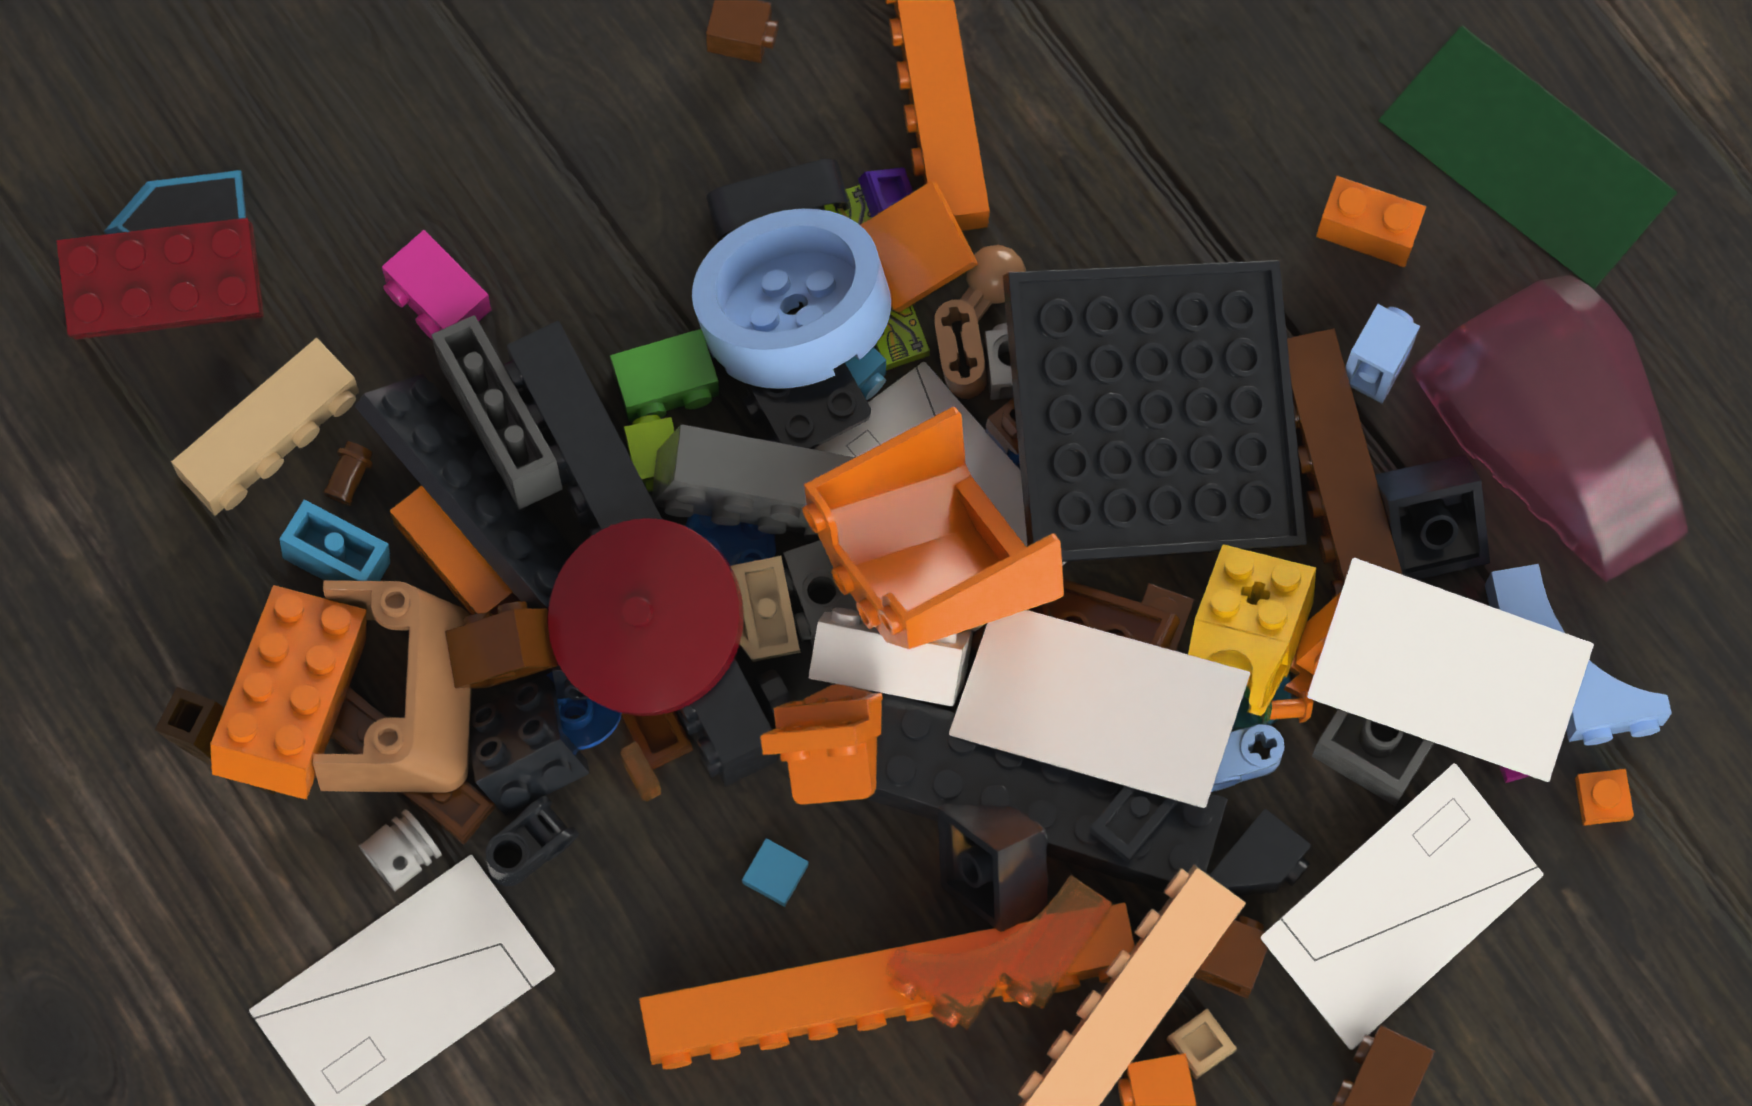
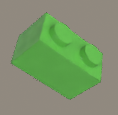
M701 329L610 355L613 376L628 422L647 415H658L662 418L667 414L666 411L685 406L686 409H697L709 404L712 401V397L719 396L718 378Z

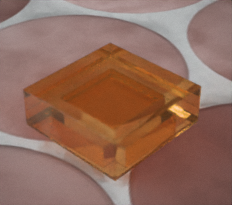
M637 741L622 748L620 753L622 764L642 800L647 802L660 795V783Z

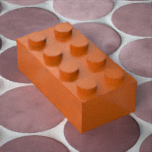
M273 585L211 741L212 775L307 800L316 776L313 754H324L366 643V609Z

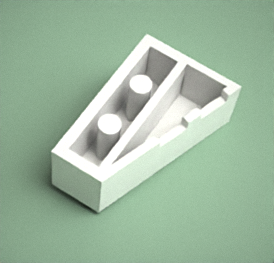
M833 608L832 612H824L817 623L808 678L953 706L965 684L974 631L968 629L912 649H906L887 643L875 627L868 629L858 611L847 608Z

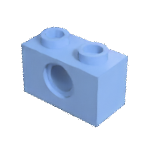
M1377 304L1352 348L1345 367L1350 386L1380 403L1384 402L1407 361L1420 328L1419 325L1413 323V318L1408 313L1396 307H1388L1387 309Z

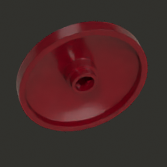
M652 518L633 519L611 525L597 532L581 544L561 569L552 590L548 610V630L551 646L559 666L570 682L581 693L598 704L616 712L637 716H654L670 713L692 704L709 692L730 667L740 644L744 622V607L739 583L734 571L721 552L697 532L683 525Z

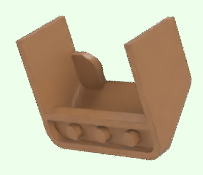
M324 580L323 591L325 599L366 609L367 620H376L384 628L390 630H409L405 718H383L374 722L365 733L363 754H313V765L320 791L443 793L459 788L465 782L469 769L472 688H455L445 631L463 626V618L469 616V613L455 604L405 582Z

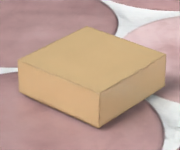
M1208 1008L1170 1034L1166 1039L1177 1055L1186 1053L1189 1071L1195 1080L1237 1049Z

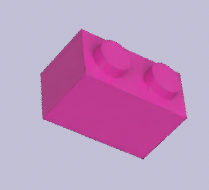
M425 230L419 233L382 266L386 284L383 286L385 292L399 307L402 308L406 304L410 306L418 315L415 319L416 323L431 339V334L473 315L476 316L479 322L491 311L489 295Z

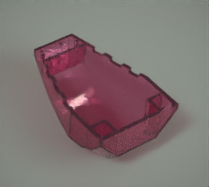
M1571 275L1539 280L1459 326L1412 366L1411 372L1460 446L1474 460L1478 458L1493 472L1492 476L1506 489L1509 487L1529 506L1528 510L1541 522L1544 520L1561 535V540L1606 582L1688 533L1670 451L1633 337L1613 309L1586 283Z

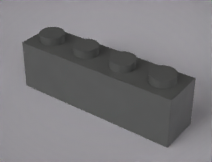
M473 315L431 334L438 364L518 509L562 490L557 461L476 316Z

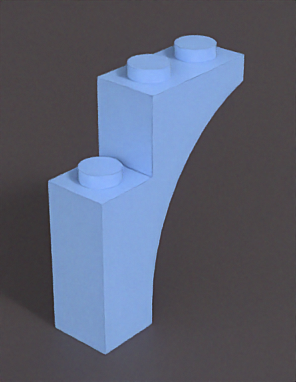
M1539 564L1490 573L1485 583L1489 606L1565 633L1548 601ZM1589 660L1567 725L1568 740L1571 742L1583 739L1584 745H1597L1612 740V734L1630 731L1632 737L1655 734L1660 731L1659 726H1663L1672 714L1668 696L1648 692L1621 682L1602 671Z

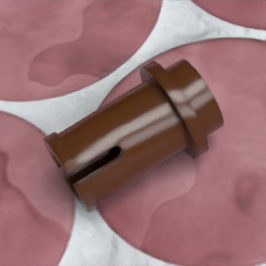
M347 441L344 448H338L336 452L340 458L327 488L323 491V495L338 503L350 506L366 468L371 469L373 466V462L370 461L373 452L359 444Z

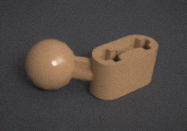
M999 244L983 247L974 254L978 265L966 272L969 288L960 300L944 302L935 314L934 324L945 383L954 396L961 399H970L978 396L987 384V371L978 322L991 304L1005 302L1002 275L1008 272H1026L1022 258L1013 249ZM961 321L962 323L961 336L966 363L970 369V376L967 378H961L960 376L961 363L956 336L952 330V322Z

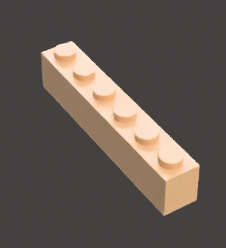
M1195 865L1192 866L1188 873L1181 868L1164 891L1170 898L1161 911L1157 913L1151 909L1137 927L1135 934L1141 938L1130 953L1122 949L1108 967L1105 974L1110 976L1111 980L1101 994L1092 990L1081 1004L1076 1014L1082 1020L1072 1034L1064 1030L1055 1040L1047 1053L1053 1060L1042 1075L1034 1071L1026 1080L1018 1093L1024 1099L1019 1106H1099L1246 903Z

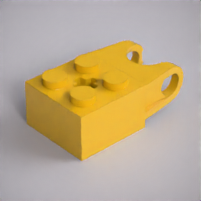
M1223 544L1195 617L1188 655L1249 671L1250 676L1247 687L1250 690V705L1248 713L1261 716L1270 704L1284 676H1288L1314 603L1316 567Z

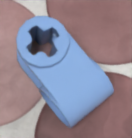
M1266 724L1231 732L1211 792L1273 773L1279 766L1284 751V739L1280 732ZM1256 741H1261L1264 748L1272 747L1268 759L1262 760L1259 753H1250Z

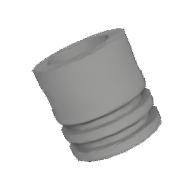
M407 809L400 812L402 815L401 819L395 816L391 820L393 824L391 827L385 824L359 845L368 861L393 891H397L421 872L422 868L420 865L423 863L426 866L432 863L430 859L432 856L437 859L442 855L428 833Z

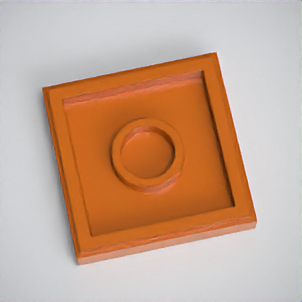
M930 181L860 225L867 231L875 243L890 289L891 306L897 312L905 310L978 265L938 184Z

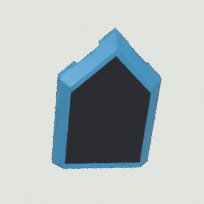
M241 170L146 182L104 232L105 234L246 218Z

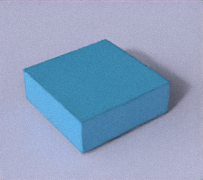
M766 838L744 875L742 884L785 907L809 866V861Z

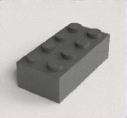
M681 424L657 450L652 500L656 507L664 508V512L671 516L691 517L694 513L710 516L711 521L719 525L736 526L743 522L758 525L757 529L763 533L784 534L786 531L804 534V539L816 542L820 538L808 525L802 510L807 505L804 484L856 457Z
M1338 709L1319 739L1312 757L1396 807L1435 742Z

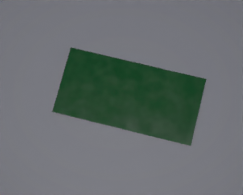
M1462 25L1378 120L1593 289L1598 286L1677 194L1676 190Z

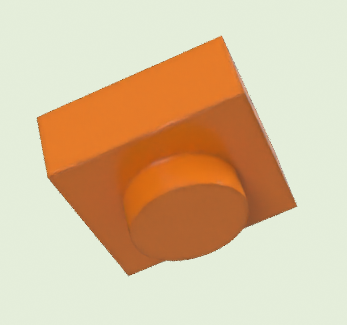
M1626 769L1584 773L1576 776L1575 782L1583 826L1628 821L1633 818L1634 813Z

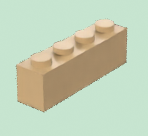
M315 338L171 462L177 476L215 516L224 508L225 510L233 509L246 497L248 493L246 489L260 477L267 479L278 471L284 462L283 457L296 446L303 448L312 442L320 432V425L332 415L339 417L352 407L356 401L355 395L359 393L355 377L318 338Z

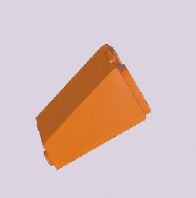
M955 406L804 484L807 505L802 508L803 514L810 528L818 534L833 566L831 574L835 584L843 595L850 593L856 600L857 611L868 629L875 627L889 644L912 649L1064 596L1060 540L1055 534H1050L1028 547L1024 545L973 479L967 468L962 416Z

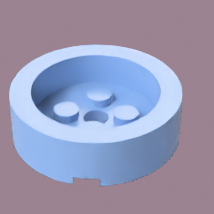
M792 209L775 212L738 227L710 250L698 268L692 287L693 307L712 357H715L726 368L727 374L733 378L764 388L801 387L835 376L834 368L847 362L854 356L860 360L875 346L887 326L891 313L890 289L878 251L871 236L863 227L850 218L820 209ZM799 302L803 303L804 307L797 314H787L793 308L799 307Z

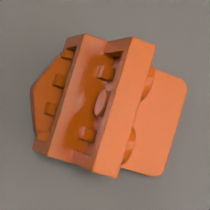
M833 684L804 700L790 701L774 708L776 728L760 735L763 755L780 753L781 761H788L792 796L796 803L814 804L865 799L875 792L877 736L881 735L882 692L871 693L860 688Z

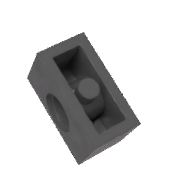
M821 540L783 552V566L789 597H795L800 611L793 614L796 629L801 641L810 639L812 647H814L817 623L824 612H832L833 608H847L857 611V602L850 593L843 595L835 584L831 574L833 566ZM817 587H826L835 594V597L829 603L817 604L808 595Z

